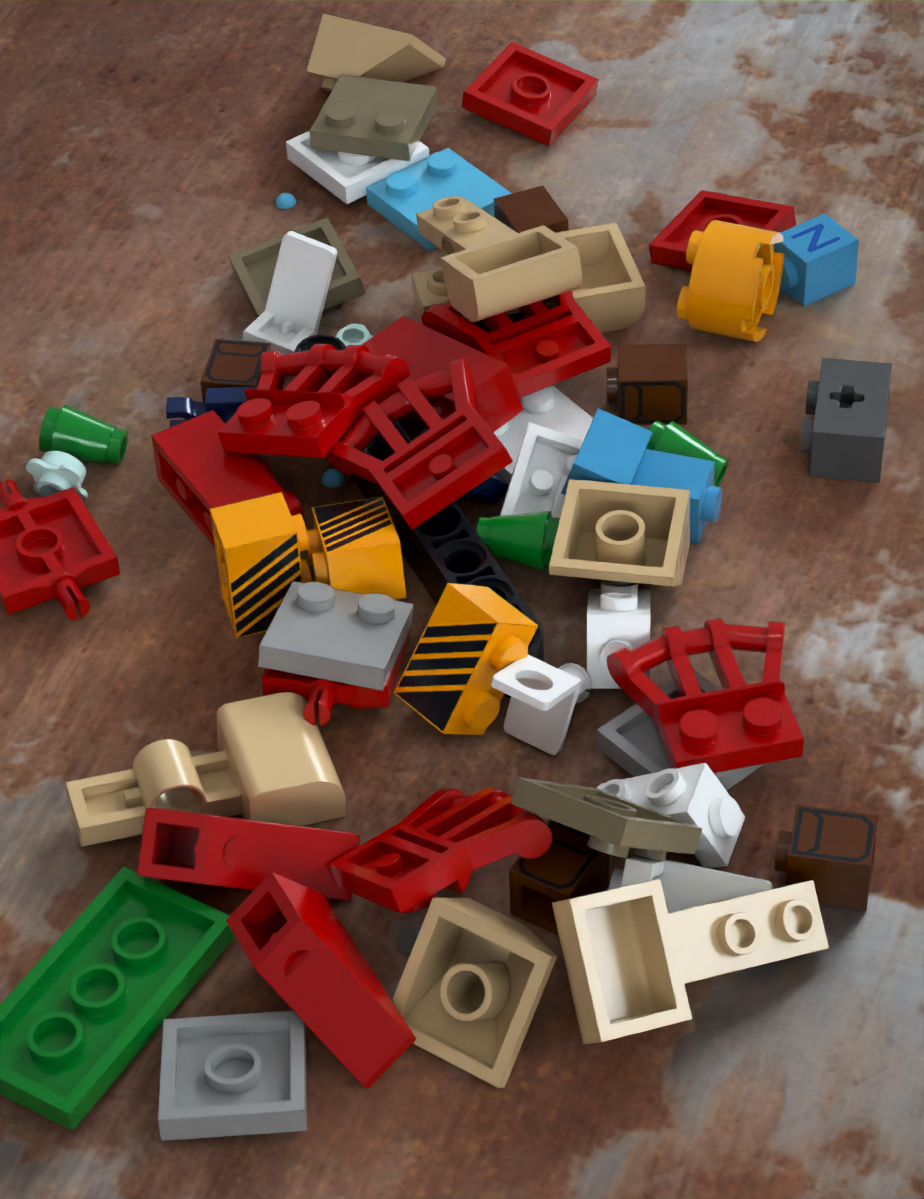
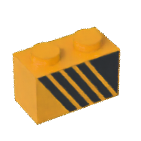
M282 492L210 509L221 597L236 639L266 632L292 582H312L307 561L300 558V552L309 550L305 523L301 514L291 516Z
M383 497L312 507L315 529L307 530L309 550H306L309 566H312L315 582L328 584L333 589L364 595L379 593L387 595L394 600L407 598L400 540Z
M447 583L394 694L443 734L484 735L487 727L497 717L500 710V701L504 695L503 692L491 686L493 675L514 661L527 657L528 646L538 625L489 587Z

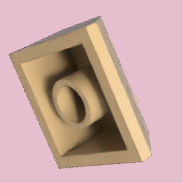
M569 479L549 563V575L663 586L682 585L690 545V490Z

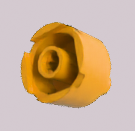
M718 220L711 221L704 232L694 230L690 236L686 253L687 263L693 264L689 286H683L679 294L677 317L688 320L690 328L694 330L759 342L764 337L767 328L757 327L762 313L773 315L780 291L784 253L774 252V244L784 242L783 235L776 231Z

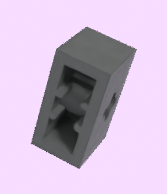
M822 358L820 380H808L805 414L815 416L814 418L803 417L800 452L811 453V477L880 483L892 363Z

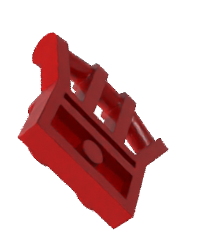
M572 291L555 296L557 306L551 309H547L542 301L518 308L525 319L515 323L512 322L505 312L482 319L491 332L489 333L462 317L464 315L452 307L449 299L442 305H432L421 317L424 326L508 364L519 398L607 364L611 360V345L576 303Z
M314 344L308 351L281 355L278 350L263 352L261 354L262 374L257 389H245L247 401L237 408L236 413L218 431L224 452L323 458L353 423L364 414L362 411L364 406L373 400L379 404L398 391L396 385L410 376L409 365L403 358L388 354L380 357L372 354L369 348L362 345H349L345 350H336L332 344ZM296 376L290 382V384L284 390H282L285 377Z
M464 357L449 362V369L414 381L407 377L396 385L398 389L396 393L379 404L373 400L362 408L364 414L342 440L338 441L325 455L327 461L343 474L351 475L354 473L378 484L411 530L513 462L505 446L476 411L474 391L476 390L471 368ZM453 392L456 412L442 420L428 401ZM412 410L427 427L428 431L407 443L392 423ZM377 434L383 438L394 453L383 461L363 452Z
M722 618L706 620L704 627L681 631L679 626L662 628L661 636L631 651L627 648H621L607 656V667L613 680L653 719L671 768L676 769L706 763L713 773L803 756L804 737L786 697L784 681H780L785 622L769 621L768 627L725 624ZM732 650L766 653L762 682L746 685ZM709 653L723 689L702 693L688 656ZM666 661L679 697L670 699L644 672Z
M486 788L476 794L464 795L459 789H440L434 792L401 822L328 865L338 888L397 913H411L429 906L432 898H437V892L443 888L462 894L466 889L471 872L475 869L514 853L528 859L542 856L551 846V830L545 820L539 817L538 814L512 805L513 795L509 796L504 791Z

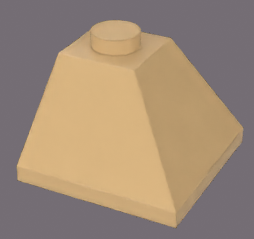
M323 14L306 71L322 81L321 89L331 92L340 75L404 82L444 68L446 58L412 34Z
M432 898L392 1002L416 1037L413 1044L497 1088H505L557 955L527 926L470 898Z

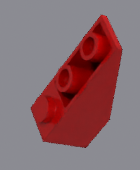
M146 808L137 876L255 890L273 872L320 892L325 898L352 901L353 893L338 888L328 864L358 847L361 834L173 809Z
M271 872L226 920L254 968L362 1086L370 1088L416 1040L411 1029L322 893Z

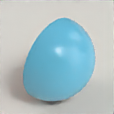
M282 193L276 199V206L281 209H289L296 205V199L290 193Z

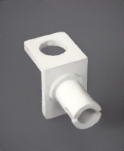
M527 654L526 658L514 661L493 675L491 686L511 696L503 725L504 731L548 754L556 755L563 749L574 706L589 696L590 693L585 690H589L592 687V682L587 671L578 664L567 663L556 668Z

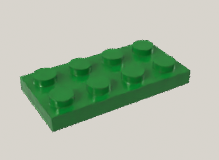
M123 866L0 1004V1094L73 1131L163 1024V1019H167L235 938L234 933L226 922L230 915L148 877L137 876V872Z

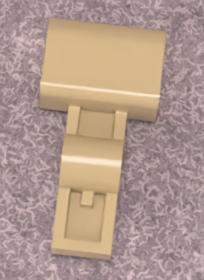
M459 196L442 198L433 203L432 209L416 213L420 235L441 249V263L447 294L452 307L472 322L579 289L582 285L583 277L578 247L544 225L517 233L466 198L464 199Z
M617 223L557 232L558 235L578 247L583 279L581 287L572 290L573 297L600 333L625 329L634 324L642 316L645 309V284ZM442 267L435 268L432 271L411 274L412 292L421 317L432 305H442L449 299ZM555 296L541 300L543 304L553 302L554 306H557ZM517 308V309H513V310L507 311V312H505V313H506L507 315H510V314H516V313H521V312H520V310Z
M291 692L261 696L222 705L217 711V746L219 752L191 757L190 751L184 743L172 739L159 740L145 746L138 752L133 762V769L65 782L67 802L81 847L141 835L143 833L146 808L173 809L227 817L242 814L244 819L304 826L345 817L346 797L317 723L312 725L303 716L307 700L301 695Z
M661 879L552 903L583 1044L605 1042L691 1020L692 1015L685 989L686 983L829 948L813 880L693 906L668 913Z

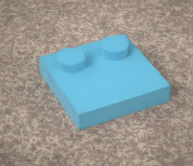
M449 148L433 153L428 158L394 172L388 177L366 187L367 204L428 251L438 247L420 235L416 213L432 209L433 203L442 198L459 196L464 199L466 198L494 217V198L512 194Z

